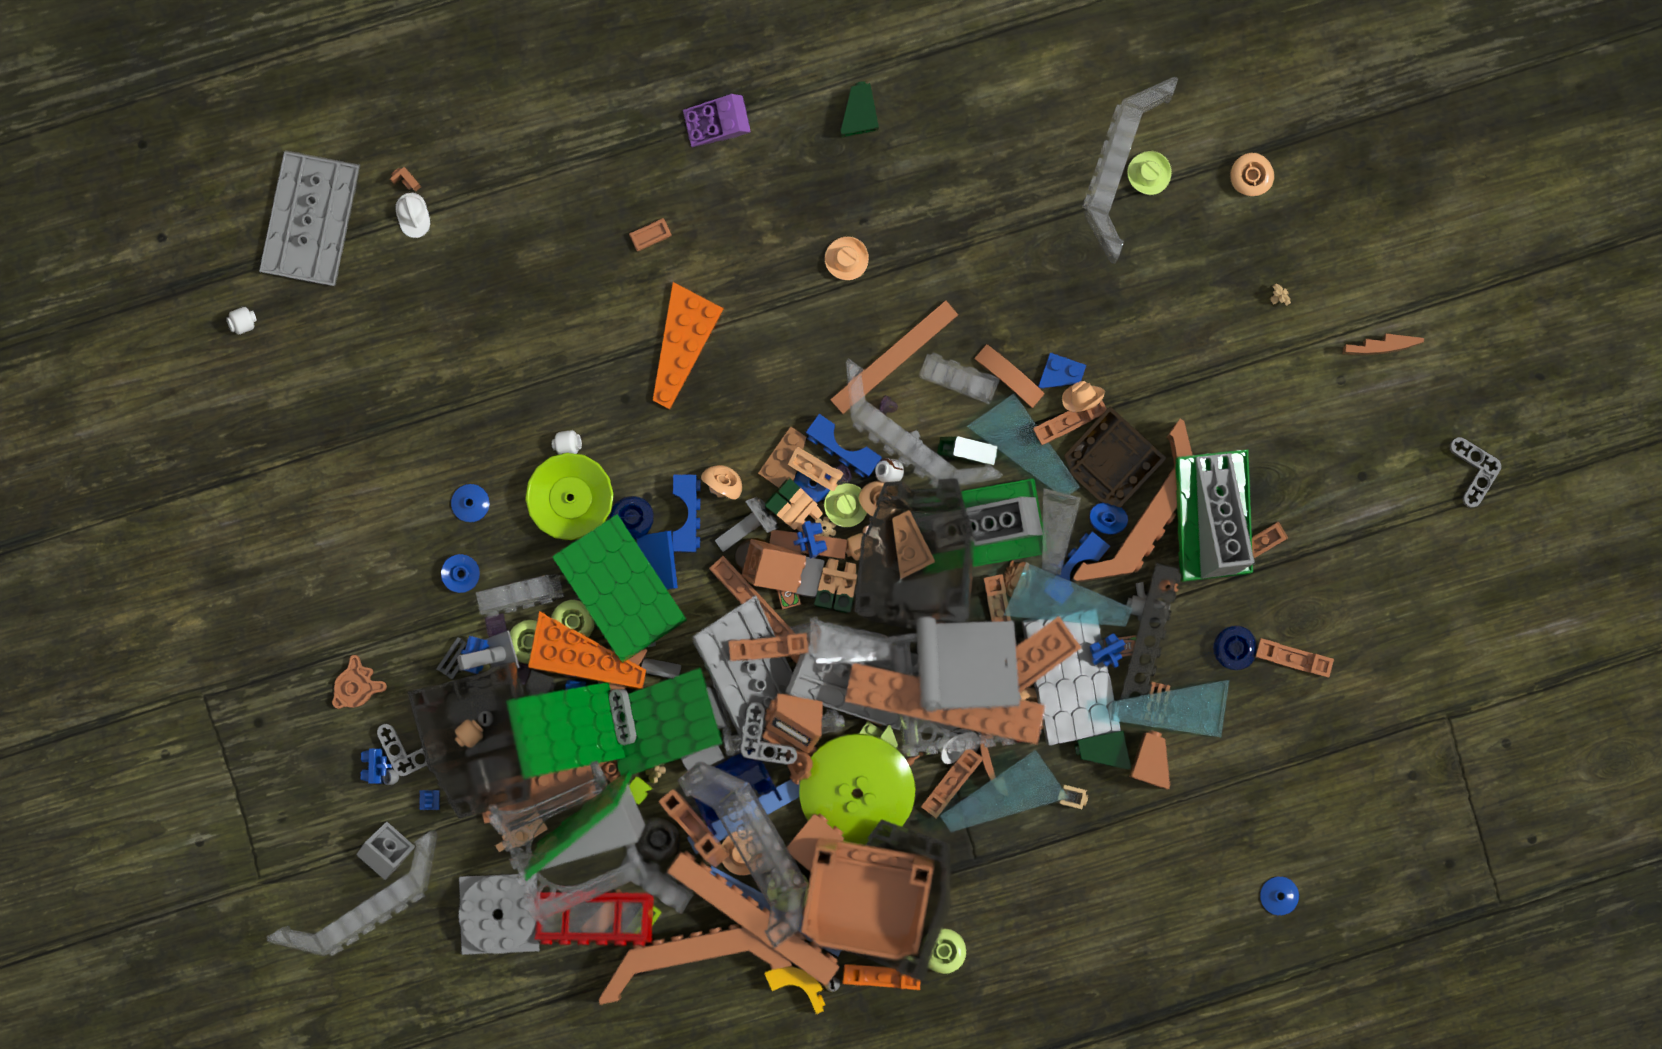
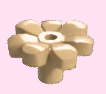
M1277 283L1273 285L1275 291H1273L1274 296L1270 298L1271 302L1276 304L1280 301L1289 305L1291 301L1287 295L1289 294L1288 291Z
M826 516L823 518V521L820 518L815 520V523H821L823 532L817 536H835L836 531L833 528L836 527V524L829 522L830 519Z
M657 766L645 772L646 775H649V781L654 784L658 783V778L661 777V774H665L666 769L664 766Z

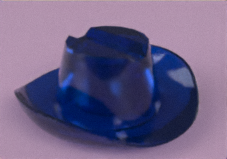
M627 496L618 500L610 512V518L618 514L633 539H639L646 535L653 524L654 515L652 507L645 499L638 496Z
M1230 626L1217 635L1213 651L1221 665L1228 669L1241 670L1253 663L1258 647L1254 635L1248 629L1242 626Z

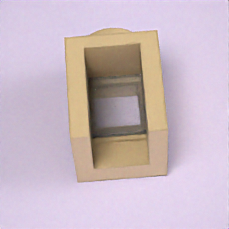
M1060 784L1056 803L1082 809L1087 804V790Z

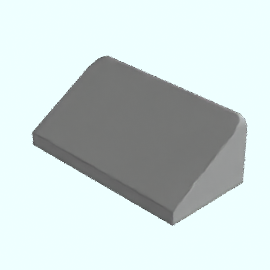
M806 557V566L802 569L801 585L794 594L815 598L824 560Z
M644 658L641 666L646 669L647 674L667 678L679 676L681 672V665L648 658Z

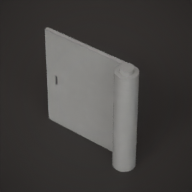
M922 617L916 621L921 707L923 709L933 712L941 709L1020 707L1014 621L936 624V620L931 617Z

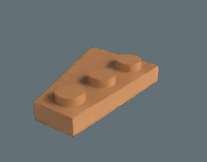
M790 427L758 474L778 488L788 477L794 481L797 470L789 466L788 463L797 447L804 448L807 437L793 427Z
M910 510L892 518L900 579L934 563L935 560Z

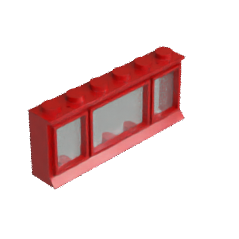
M536 892L537 918L534 939L540 941L541 945H552V942H559V945H571V942H577V945H589V942H596V945L607 946L608 942H615L614 945L626 946V942L633 943L634 946H645V943H651L653 895L648 893Z

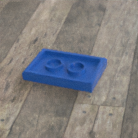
M671 531L636 536L637 545L666 589L678 588Z

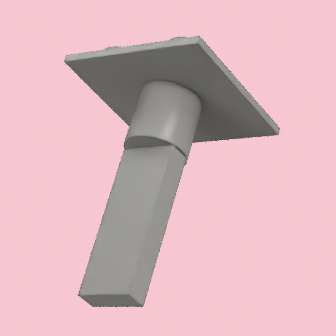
M755 497L746 500L745 502L752 510V513L715 540L723 552L760 525L764 527L767 533L778 529L776 525L777 520L773 515L768 514L765 509L766 506L761 499Z
M509 631L484 639L488 641V649L457 657L460 671L491 664L493 675L497 676L519 668Z

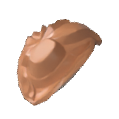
M1012 560L1003 574L1006 593L1012 599L1024 597L1031 581L1029 563L1021 562L1014 564Z
M795 749L797 758L793 763L787 764L791 772L790 779L799 785L800 780L808 779L812 775L810 771L813 762L806 752ZM791 750L786 753V760L794 756V754H791Z

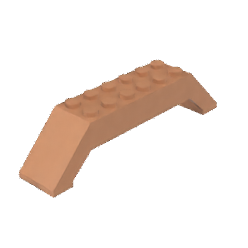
M1182 419L1176 422L1166 437L1171 444L1174 468L1114 558L1090 565L1083 562L1070 581L1073 583L1130 575L1133 572L1139 571L1144 563L1142 558L1149 556L1155 547L1152 545L1154 540L1158 541L1164 534V525H1169L1176 516L1174 510L1177 508L1176 458L1192 456L1185 422Z
M739 923L729 925V929L722 930L721 927L709 930L710 933L703 934V931L693 932L690 934L691 937L684 938V935L673 936L671 938L672 941L665 942L664 938L653 940L652 945L646 946V943L645 946L633 945V948L629 950L600 997L599 1002L600 1004L619 1001L625 986L632 976L639 972L748 950L771 964L772 970L792 966V961Z

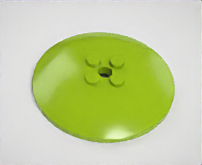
M847 734L826 742L811 755L813 766L810 772L812 775L808 779L800 780L799 784L800 803L808 821L814 814L817 816L821 814L828 820L826 824L831 828L836 826L843 832V841L868 846L888 839L904 825L913 808L915 782L907 760L892 744L872 735ZM859 788L863 791V794L857 798L852 795V791Z

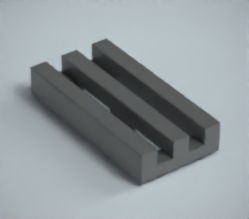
M457 637L437 667V670L453 680L460 670L459 663L452 674L449 671L467 643ZM461 643V647L458 649V651L456 652V654L444 670V665L446 664V662L448 661V659L450 658L458 644Z

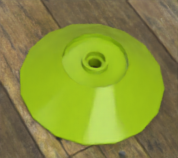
M564 453L548 458L535 469L527 484L525 500L529 516L541 531L556 539L572 541L580 539L606 521L612 509L614 493L610 478L599 463L585 455ZM569 494L574 495L572 501L567 500Z

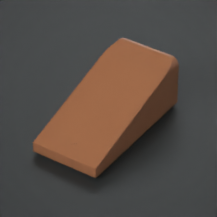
M1279 522L1252 537L1253 558L1288 539Z

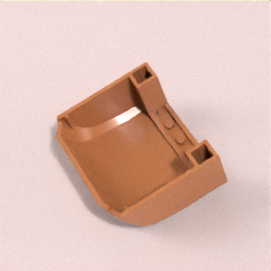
M819 838L815 850L801 932L809 936L820 946L891 959H900L914 953L918 954L934 859L923 855L829 838Z

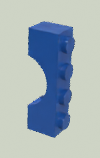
M818 414L806 432L808 435L807 439L815 445L820 443L824 446L823 450L829 455L833 456L835 454L840 457L838 461L845 466H853L855 468L854 472L862 478L865 476L869 478L882 457L867 446L859 451H847L841 448L834 438L835 424L821 414Z
M673 475V495L682 499L688 508L686 523L682 528L673 532L674 553H696V548H700V537H697V529H700V518H697V510H700L701 500L697 499V491H701V480L697 479V475Z
M1091 532L1090 535L1086 533L1079 541L1081 546L1078 549H1072L1067 556L1069 558L1066 564L1061 563L1055 570L1057 575L1054 579L1049 578L1043 585L1045 588L1043 593L1059 606H1062L1074 591L1070 584L1072 568L1077 563L1085 560L1098 562L1110 547L1094 532Z

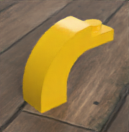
M788 966L771 969L764 973L772 991L785 985L799 986L808 994L816 1014L824 1011L823 1006H825V1002L821 995L817 996V992L823 990L821 984L802 968Z

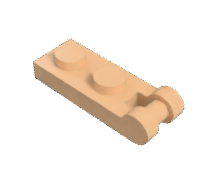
M799 447L795 449L788 463L792 468L832 491H835L838 485L837 481L843 475V472L839 469L829 466ZM827 474L831 476L830 480L825 478Z

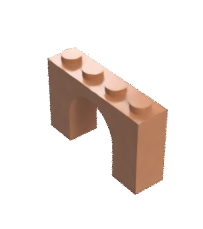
M671 790L658 801L666 812L691 837L695 843V848L707 862L716 867L730 856L685 798L677 791Z

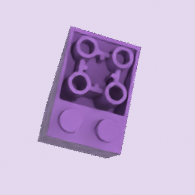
M730 94L683 110L691 147L735 138L751 132L742 95Z

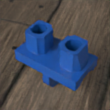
M804 522L802 525L803 533L798 532V540L793 541L794 546L800 545L801 552L808 549L810 559L816 558L818 554L827 550L825 540L815 542L814 535L823 533L821 523Z
M1111 634L1105 638L1108 647L1102 649L1099 642L1090 645L1089 649L1094 666L1103 662L1105 667L1110 664L1114 668L1118 667L1117 660L1122 658L1120 652L1125 650L1123 639L1119 640L1115 634Z
M469 636L466 649L461 650V653L465 655L486 650L489 648L488 641ZM483 666L466 669L465 671L478 674L479 671H482Z
M369 749V751L361 752L362 762H369V770L361 771V780L368 781V783L382 784V776H386V768H392V764H386L387 757H383V749Z

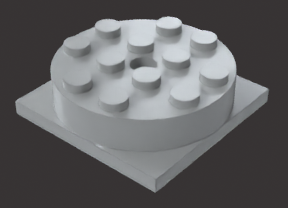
M537 873L527 881L524 874L459 877V922L461 926L462 954L540 951V943L534 939L537 918ZM496 909H500L503 912V918L500 920L492 915Z

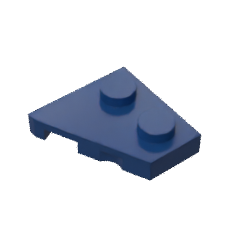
M1050 353L1038 388L1074 385L1082 380L1086 365Z

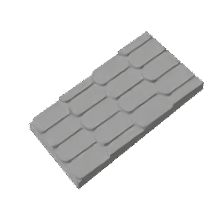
M291 151L284 152L259 272L332 286L336 284L360 165Z
M757 596L752 597L692 637L741 739H743L747 708L750 703L760 702L765 710L769 708L771 700H774L778 693L793 696L786 692L793 673L785 657L747 661H731L729 641L775 638ZM755 706L754 709L750 710L753 712V719L749 718L748 721L760 723L761 720H757V714L761 713L762 710ZM763 720L762 729L766 727V720ZM750 725L747 731L750 735H754L759 729L756 725Z
M1092 607L1021 621L1026 640L1059 616L1082 647L1034 682L1038 703L1046 705L1042 721L1046 743L1054 745L1120 731L1107 666L1105 667L1103 662L1094 666L1089 649L1090 645L1099 642L1102 649H1104L1095 609Z
M814 620L812 629L807 637L809 653L800 655L786 692L796 697L822 701L824 706L885 726L890 725L891 728L900 730L905 715L845 702L853 663H859L919 677V674L913 669L919 663L918 655Z

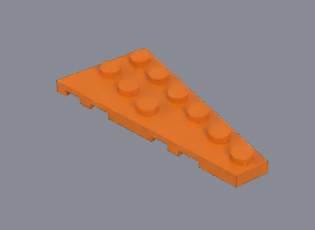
M674 282L653 396L654 402L669 410L724 308Z
M539 611L529 669L643 689L646 669L630 660L622 663L617 654L610 649L599 645V643Z

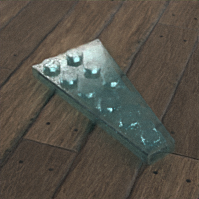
M1012 394L967 426L989 444L998 446L997 450L1065 499L1080 488L1049 443L1041 446L1033 431V428L1037 427V425L1015 394Z
M1026 563L1003 616L1054 620L1059 616L1065 622L1125 627L1133 608Z
M1229 680L1113 701L1111 720L1221 737Z
M1035 750L940 817L949 830L953 832L1069 797Z

